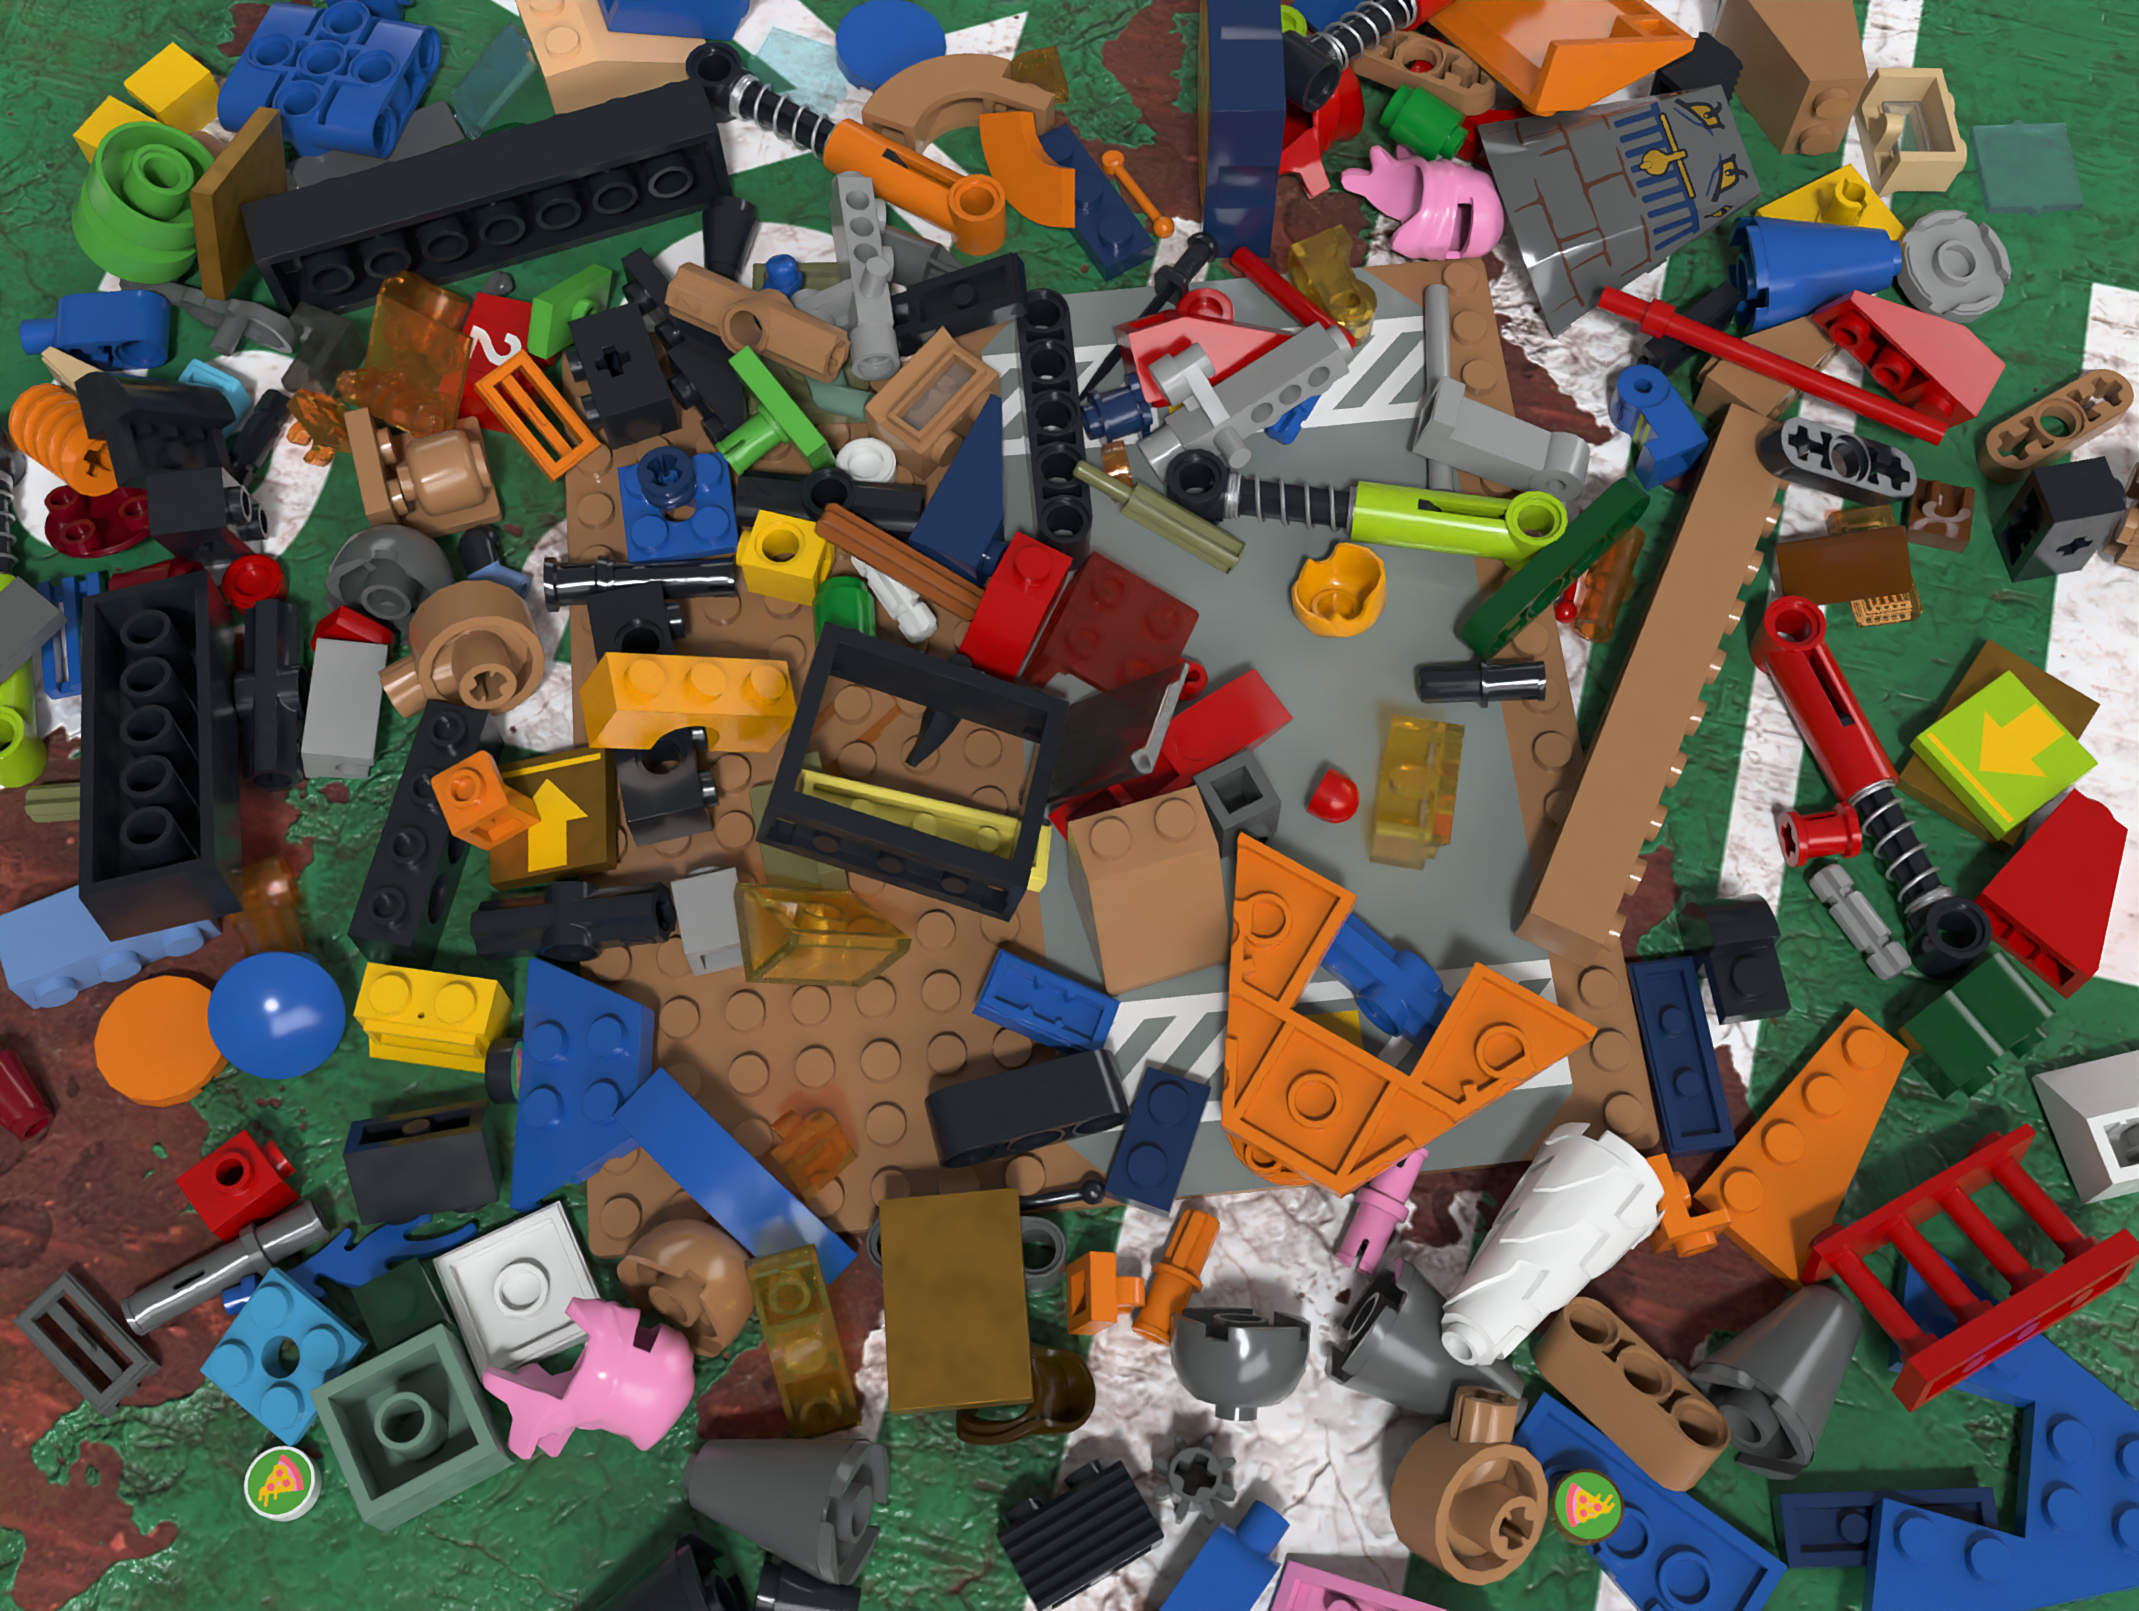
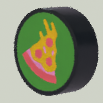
M496 1038L488 1047L485 1059V1085L490 1100L496 1105L518 1104L524 1043L522 1038Z

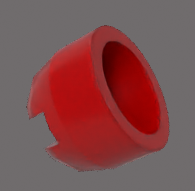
M1330 767L1313 795L1306 812L1322 821L1334 824L1349 820L1357 812L1360 801V794L1356 784L1348 776Z

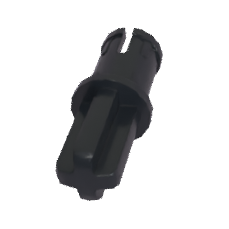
M1479 658V665L1426 666L1421 668L1418 674L1419 697L1421 702L1425 704L1480 702L1481 708H1488V702L1545 701V664L1543 660L1525 663L1487 664L1486 658Z

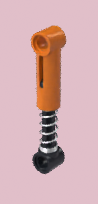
M707 42L697 46L690 52L686 59L687 78L700 77L716 123H727L737 118L742 121L753 119L759 130L772 129L777 139L782 141L789 138L792 139L796 149H811L816 159H823L825 170L835 175L845 171H856L864 175V177H872L874 195L950 233L955 247L963 253L972 256H985L997 251L1003 245L1007 237L1005 191L994 178L983 174L963 176L853 119L846 118L838 124L829 121L827 113L819 116L809 111L808 103L799 106L790 101L788 93L781 97L771 92L770 84L762 86V83L753 75V72L743 68L738 51L729 44Z

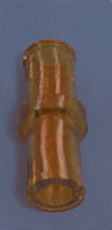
M1634 525L1587 572L1584 581L1587 593L1579 616L1576 617L1574 622V631L1578 636L1587 641L1604 643L1611 640L1622 602L1631 597L1636 583L1632 573L1640 550L1645 543V533Z

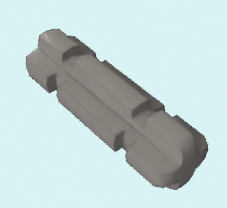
M1834 863L1828 865L1810 879V887L1822 903L1829 902L1832 906L1828 910L1858 952L1867 953L1869 958L1866 962L1879 979L1883 981L1891 980L1911 965L1910 956L1898 941L1892 942L1889 939L1892 932L1862 892L1853 891L1851 887L1854 885V882L1842 866Z

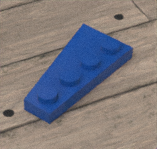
M1545 1392L1539 1396L1513 1435L1512 1442L1525 1448L1540 1462L1548 1484V1508L1557 1518L1556 1495L1559 1487L1568 1477L1582 1472L1594 1473L1605 1478L1615 1488L1620 1499L1621 1512L1614 1529L1607 1535L1597 1539H1584L1572 1533L1571 1535L1637 1611H1761L1788 1567L1684 1491H1672L1655 1482L1607 1436Z

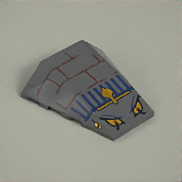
M1721 84L1588 106L1583 110L1558 111L1555 115L1549 117L1535 115L1477 125L1495 182L1554 339L1571 328V324L1593 308L1598 309L1597 305L1606 285L1621 290L1645 272L1649 274L1666 262L1669 255L1688 242H1695L1762 195Z

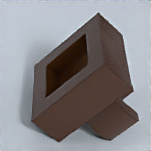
M1917 478L1915 491L1906 500L1903 526H1905L1907 542L1962 553L1970 542L1976 490L1971 487H1959L1944 484L1941 481Z

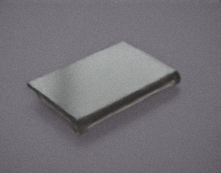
M1187 662L1180 663L1069 706L1046 807L1147 775L1153 771L1190 667ZM1025 787L1019 792L1018 799L1020 805L1022 804Z

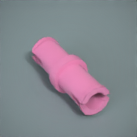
M1422 1147L1406 1158L1402 1168L1396 1164L1370 1180L1367 1188H1359L1354 1199L1359 1204V1207L1339 1252H1336L1334 1256L1336 1261L1350 1268L1360 1245L1365 1243L1367 1248L1357 1268V1272L1370 1277L1376 1275L1377 1266L1396 1224L1405 1223L1409 1214V1209L1405 1207V1203L1424 1161L1427 1160L1430 1154L1429 1151Z

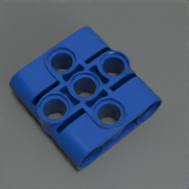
M355 0L337 2L327 9L283 1L275 2L269 8L220 91L217 103L220 125L225 131L238 133L259 106L280 110L283 142H289L292 149L301 157H316L335 150L384 159L393 151L438 68L441 57L439 33L435 27L430 25L371 16L369 9L363 3Z

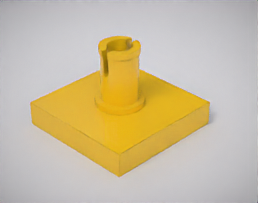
M1851 163L1757 209L1755 216L1885 229L1890 240H1897L1898 242L1907 231Z

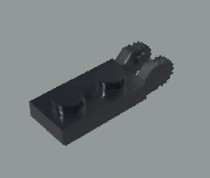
M1012 252L907 286V291L890 296L894 320L893 329L896 333L899 359L901 356L907 357L916 354L919 347L921 348L942 326L945 327L952 338L1029 314L1024 262L1016 253Z

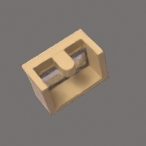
M1877 67L1861 95L1853 115L1871 188L1879 198L1897 191L1946 192L1957 174L1965 166L1967 147L1965 141L1959 135L1954 116V98L1948 92L1942 68Z

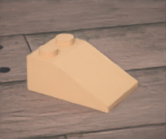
M515 0L526 39L555 115L605 103L613 98H623L662 87L670 82L687 80L686 59L697 46L706 43L705 39L608 31L597 0Z

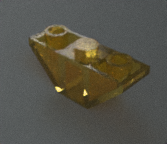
M812 1243L744 1261L747 1278L792 1439H813L862 1426L838 1317L825 1268L815 1244Z

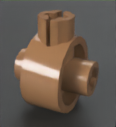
M489 580L461 581L437 590L419 605L409 623L408 646L411 654L378 671L383 689L403 718L409 719L424 711L427 700L489 711L491 717L515 709L534 693L544 676L546 656L525 600L510 587Z
M1479 1386L1457 1387L1451 1421L1434 1426L1415 1440L1401 1460L1390 1490V1519L1398 1540L1413 1554L1459 1582L1482 1586L1504 1579L1525 1561L1538 1542L1548 1513V1484L1540 1462L1525 1448L1512 1442L1519 1400L1515 1397H1509V1394L1502 1391Z

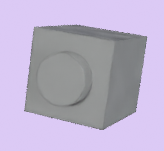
M716 866L703 867L688 873L686 879L670 882L684 954L694 977L758 962L744 891L735 867L725 870Z

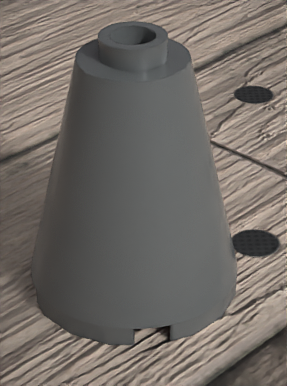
M1400 1256L1394 1258L1395 1272L1387 1266L1382 1267L1362 1291L1342 1323L1341 1327L1349 1331V1341L1344 1351L1333 1345L1331 1346L1324 1368L1326 1376L1339 1385L1442 1423L1451 1421L1457 1387L1479 1386L1502 1391L1509 1394V1397H1515L1519 1400L1515 1422L1516 1427L1528 1405V1399L1522 1395L1524 1379L1505 1359L1499 1360L1496 1358L1491 1365L1475 1364L1471 1366L1465 1365L1453 1358L1442 1343L1441 1321L1445 1314L1442 1306L1447 1299L1413 1264Z
M1814 1284L1803 1287L1690 1371L1687 1381L1726 1418L1731 1429L1729 1444L1741 1452L1734 1462L1748 1471L1770 1479L1792 1480L1812 1462L1863 1328L1855 1303L1840 1289Z
M866 1438L710 1439L701 1450H695L690 1455L684 1469L683 1488L685 1492L689 1493V1502L694 1510L826 1584H843L848 1586L856 1580L865 1568L875 1547L881 1528L869 1526L868 1522L873 1503L876 1502L884 1505L887 1503L890 1464L886 1448L881 1444L870 1442Z

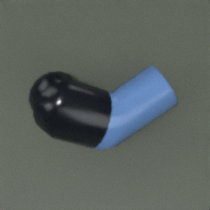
M482 524L467 529L460 537L458 552L468 581L489 580L510 587L525 600L530 591L531 578L528 575L500 565L497 555L499 545L495 544L500 540V536L496 530Z

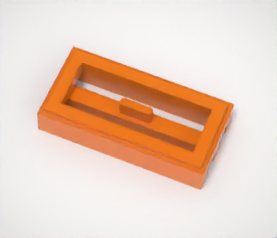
M521 349L474 385V390L551 484L560 479L569 469L571 470L577 466L586 456H590L598 450L601 445L524 349ZM518 369L522 372L580 445L572 450L511 375ZM500 383L561 457L559 461L555 463L494 387Z

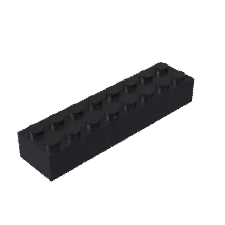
M698 76L680 82H670L662 87L623 98H613L605 103L573 112L556 114L548 119L516 128L499 130L491 135L470 141L442 146L434 151L413 157L385 162L377 167L338 178H328L320 183L281 194H271L262 199L242 204L240 208L253 257L281 314L292 320L297 327L700 212L709 208V202L712 198L732 196L719 129L702 82Z

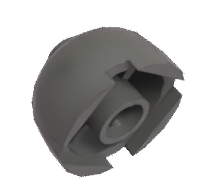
M377 524L358 531L339 547L332 559L326 577L325 585L327 586L328 593L325 601L330 612H333L341 605H345L384 625L393 634H404L398 645H408L409 623L419 605L437 590L455 584V580L446 554L434 540L418 530L405 526Z
M1186 1308L1183 1309L1182 1315L1175 1312L1171 1313L1169 1339L1171 1364L1180 1384L1193 1397L1215 1405V1417L1231 1421L1256 1420L1258 1407L1279 1404L1297 1388L1306 1371L1310 1351L1311 1322L1304 1317L1274 1311V1325H1270L1268 1318L1253 1315V1309Z

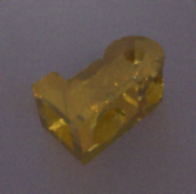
M1340 224L1290 245L1286 276L1295 288L1351 333L1356 339L1354 347H1357L1366 342L1371 335L1377 308V297L1375 291L1367 283L1356 278L1355 273L1350 267L1349 261L1353 241L1344 226Z

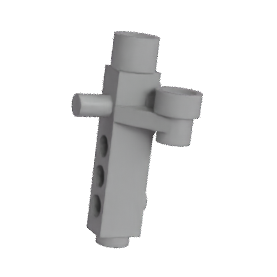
M845 171L837 174L832 179V195L829 203L840 283L822 291L811 288L799 290L791 296L790 302L794 308L847 331L848 340L851 341L849 352L853 374L862 380L879 381L893 376L900 368L888 282H891L893 276L894 256L892 247L882 246L881 235L884 233L886 226V205L883 198L874 197L872 177H864V175L856 171Z
M1317 321L1213 388L1207 379L1216 374V370L1198 342L1174 357L1167 353L1148 365L1147 368L1170 406L1173 408L1181 402L1184 406L1165 417L1166 424L1136 444L1161 484L1167 481L1166 472L1170 462L1178 454L1188 450L1202 449L1212 452L1216 456L1222 453L1231 467H1243L1251 459V451L1243 442V439L1259 429L1273 426L1284 413L1311 396H1318L1328 391L1333 382L1350 372L1345 361L1354 356L1353 350L1336 324L1325 330Z

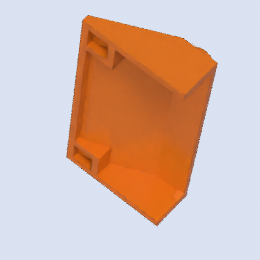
M1457 0L1427 20L1522 101V107L1535 115L1546 117L1555 115L1556 111L1583 110L1691 52L1696 42V39L1644 0Z

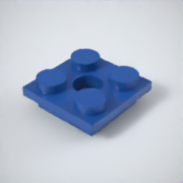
M720 452L701 453L689 457L692 462L693 472L695 473L697 487L694 496L683 506H690L695 509V512L689 519L683 522L666 520L665 516L670 510L656 508L647 502L638 481L637 467L639 463L617 467L629 562L682 561L737 552L739 535L735 519L729 464ZM667 470V477H664L662 472L655 476L659 486H667V479H670L672 484L679 480L677 471Z

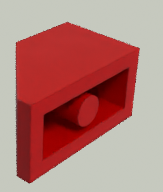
M1017 531L988 583L957 654L967 656L971 661V668L983 671L989 676L1014 683L1062 593L1073 558Z

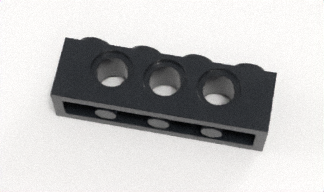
M660 580L585 596L597 664L606 652L640 653L646 650L657 651L656 654L678 655L675 640L686 638L683 616L678 601L667 603ZM691 726L673 730L660 737L651 749L613 748L626 823L637 847L713 831L708 808L719 806L720 804L712 768L703 770L700 768L697 751L708 749L704 726ZM672 760L679 762L677 768L668 774L657 775L652 773L653 769L664 761Z
M427 700L347 933L367 961L412 969L431 970L472 845L452 835L432 788L431 779L481 750L491 754L496 765H498L505 742L489 711Z

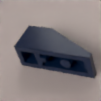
M990 394L908 538L909 547L981 589L988 577H992L1009 546L1005 543L1002 398Z

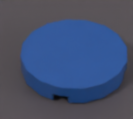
M871 0L854 7L841 20L835 36V53L838 68L849 83L859 90L860 84L865 88L872 89L873 94L887 80L900 71L924 60L946 55L947 48L944 30L934 16L917 4L903 0Z

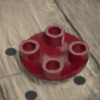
M63 485L53 489L44 500V504L49 512L44 527L46 538L56 551L69 557L99 558L112 555L132 547L150 534L147 489L118 487L109 494L94 497L80 494L71 486Z

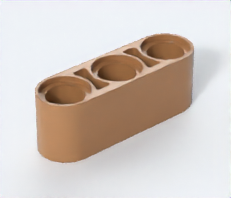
M1574 1297L1561 1309L1533 1349V1359L1541 1374L1650 1478L1664 1488L1672 1491H1687L1693 1488L1725 1450L1731 1440V1429L1722 1413L1609 1308L1597 1300L1588 1297Z

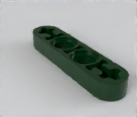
M1622 477L1614 482L1565 528V532L1557 541L1546 545L1470 617L1460 633V641L1479 658L1489 660L1497 655L1638 522L1650 503V496L1626 477Z

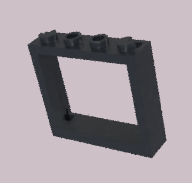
M825 621L810 662L755 841L1009 922L1027 890L1070 702L1049 696L1037 689L1025 688L989 676L978 669L965 668L926 655L918 649L905 648L866 635L857 629L845 628ZM829 675L1036 743L1009 859L794 791ZM779 817V818H782V819H785V820L794 822V823H796V824L794 825V824H791V823H788V822H785V821H782V820H778L777 818ZM988 885L1003 889V891L990 888Z

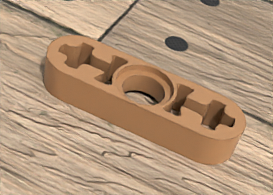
M1395 28L1394 36L1391 39L1380 38L1379 46L1375 50L1365 48L1364 55L1360 60L1349 59V64L1354 72L1360 76L1396 90L1403 83H1406L1413 89L1421 86L1466 114V116L1482 114L1489 110L1495 102L1497 80L1462 50L1413 31H1402ZM1413 60H1425L1431 63L1434 68L1427 72L1416 73L1408 70L1404 65Z
M2097 369L2085 374L1992 428L1977 452L1979 469L1987 478L2000 484H2014L2022 481L2029 476L2033 469L2046 467L2116 426L2133 402L2134 392L2131 384L2121 374L2108 369ZM2091 396L2096 399L2105 396L2111 402L2110 404L2107 401H2101L2091 407L2087 414L2083 409ZM2044 416L2060 418L2069 427L2070 435L2066 437L2050 435L2041 426L2040 418ZM2023 439L2027 443L2018 458L2014 455L2003 457L1998 452L1999 449L2008 452L2016 448Z

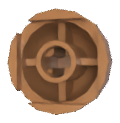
M678 1218L654 1227L633 1244L628 1250V1254L617 1267V1274L622 1289L633 1306L641 1310V1315L644 1318L655 1309L657 1313L675 1325L672 1327L673 1329L680 1330L689 1341V1346L694 1354L709 1358L718 1356L727 1345L732 1344L740 1335L752 1315L758 1293L753 1263L747 1255L748 1250L721 1224L715 1226L707 1221Z

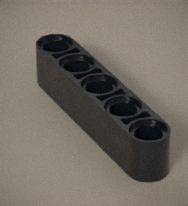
M1037 288L1027 292L1029 314L1015 319V354L1034 539L1072 557L1070 572L1084 565L1089 557L1093 519L1089 484L1073 475V470L1078 461H1086L1070 311L1067 301L1060 293L1052 289ZM1036 326H1046L1048 328L1041 329L1036 328ZM1040 376H1052L1054 379H1042ZM1055 426L1062 430L1048 431L1044 427ZM1056 477L1063 478L1069 482L1055 484L1048 481V479ZM1067 530L1075 535L1063 538L1054 535L1053 532Z

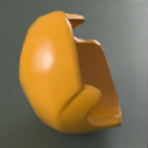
M1349 542L1337 543L1331 556L1325 560L1314 561L1311 558L1307 559L1298 580L1295 581L1291 589L1295 617L1313 634L1323 638H1345L1363 633L1374 624L1385 608L1387 591L1383 560L1369 547Z

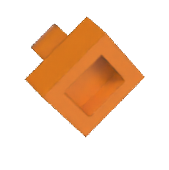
M1089 1251L1066 1266L1067 1334L1093 1336L1117 1323V1315H1129L1132 1313V1307L1145 1306L1144 1278L1134 1276L1116 1277V1253Z

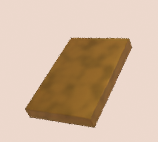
M259 106L189 192L204 297L225 301L255 261L240 205L262 199L271 194L288 192L280 110Z
M1988 639L1934 721V723L1939 721L2008 670L2021 681L2077 741L2101 704ZM1914 752L1899 775V783L1895 785L1896 789L2004 854L2014 845L2030 819L2028 818L1997 841L1916 752Z
M1018 1188L879 1200L888 1398L891 1415L1034 1403Z

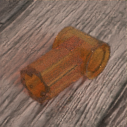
M402 270L399 275L393 278L384 279L378 298L386 308V316L401 328L397 337L398 340L425 354L441 359H449L470 305L469 301L446 289L432 285L422 276L406 270Z
M277 853L242 866L244 911L227 916L234 928L239 931L246 957L269 951L309 953L296 912V908L301 906L299 892L291 870L282 854Z

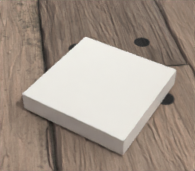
M560 1201L432 1260L482 1385L483 1383L480 1378L487 1367L498 1368L515 1374L524 1365L542 1362L587 1340L589 1335L565 1313V1310L573 1297L596 1299L602 1298L566 1210Z

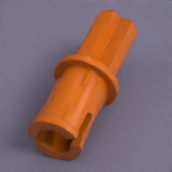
M1187 1209L1183 1212L1162 1262H1154L1151 1272L1155 1275V1278L1145 1298V1306L1141 1307L1136 1321H1133L1131 1326L1134 1333L1158 1345L1170 1347L1171 1313L1175 1312L1182 1315V1311L1186 1309L1192 1293H1200L1203 1284L1198 1279L1220 1231V1222L1215 1217L1198 1209Z

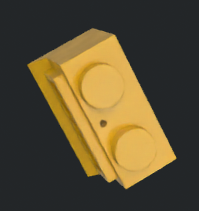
M367 962L353 1016L369 1036V1057L485 1074V1059L488 1047L494 1039L507 1037L514 1005L498 980Z

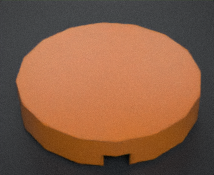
M164 975L140 981L118 995L101 1017L94 1040L97 1067L108 1084L138 1105L163 1108L190 1101L204 1091L202 1087L209 1083L213 1076L218 1078L228 1063V1060L215 1045L208 1026V1005L212 992L190 978Z

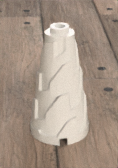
M1577 1122L1559 1125L1538 1146L1532 1164L1496 1217L1492 1229L1485 1237L1472 1260L1468 1272L1442 1306L1445 1312L1441 1321L1442 1343L1453 1358L1465 1365L1471 1366L1475 1364L1491 1365L1496 1358L1499 1360L1505 1359L1551 1312L1566 1306L1592 1279L1611 1269L1629 1249H1634L1638 1243L1651 1235L1665 1214L1666 1208L1662 1211H1656V1205L1665 1193L1654 1170L1630 1144L1608 1130L1603 1133L1598 1141L1583 1136V1132L1590 1126V1123Z

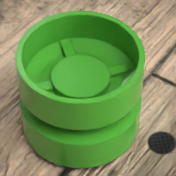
M146 121L130 122L109 131L99 143L72 211L73 232L82 250L94 263L108 273L134 283L161 284L175 280L185 274L197 257L189 192L215 161L213 156L203 145L188 134L161 123Z

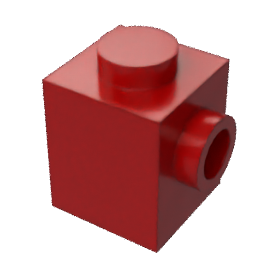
M245 1129L175 1179L209 1230L225 1243L238 1238L240 1228L250 1223H255L259 1227L301 1198L287 1179L297 1170L280 1146L273 1139L262 1145Z

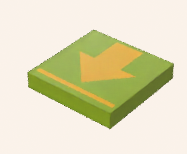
M2010 670L1916 736L1910 744V747L1997 841L2088 775L2099 764Z

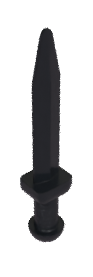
M1198 232L1191 235L1187 240L1189 247L1174 266L1163 265L1155 273V292L1157 296L1139 318L1158 313L1167 301L1177 307L1179 300L1189 292V283L1206 262L1212 263L1217 259L1219 246L1211 234ZM1118 343L1080 394V402L1087 397L1088 391L1097 387L1122 358Z

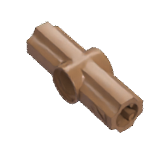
M691 262L679 266L675 277L668 284L664 304L668 305L669 314L720 336L727 348L735 354L748 345L755 355H763L825 384L836 379L840 368L847 360L851 343L847 338V331L794 308L787 296L778 290L766 288L755 291ZM753 315L759 320L762 330L755 323Z

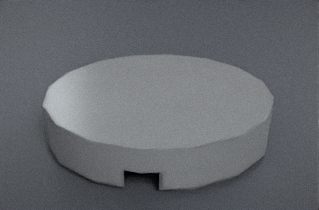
M1935 210L1918 219L1900 239L1902 269L1901 273L1897 276L1898 283L1909 301L1920 311L1958 324L1971 323L1990 312L2004 297L2002 296L2004 287L2009 284L2011 275L2007 250L1995 231L1984 222L1977 225L1973 221L1965 219L1969 214L1959 210Z

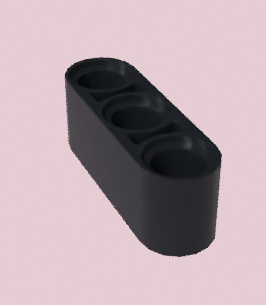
M1106 1049L1081 1052L952 1085L931 1093L924 1100L939 1164L942 1168L946 1169L973 1166L1100 1133L1122 1125L1131 1117L1112 1051Z

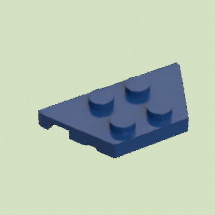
M538 958L529 959L523 1028L524 1043L510 1209L523 1214L533 1213L542 1208L543 1205L540 1199L566 1183L570 1182L574 1185H579L598 1173L607 1161L613 1158H622L640 1147L612 1116L651 1077L655 1017L653 1010Z

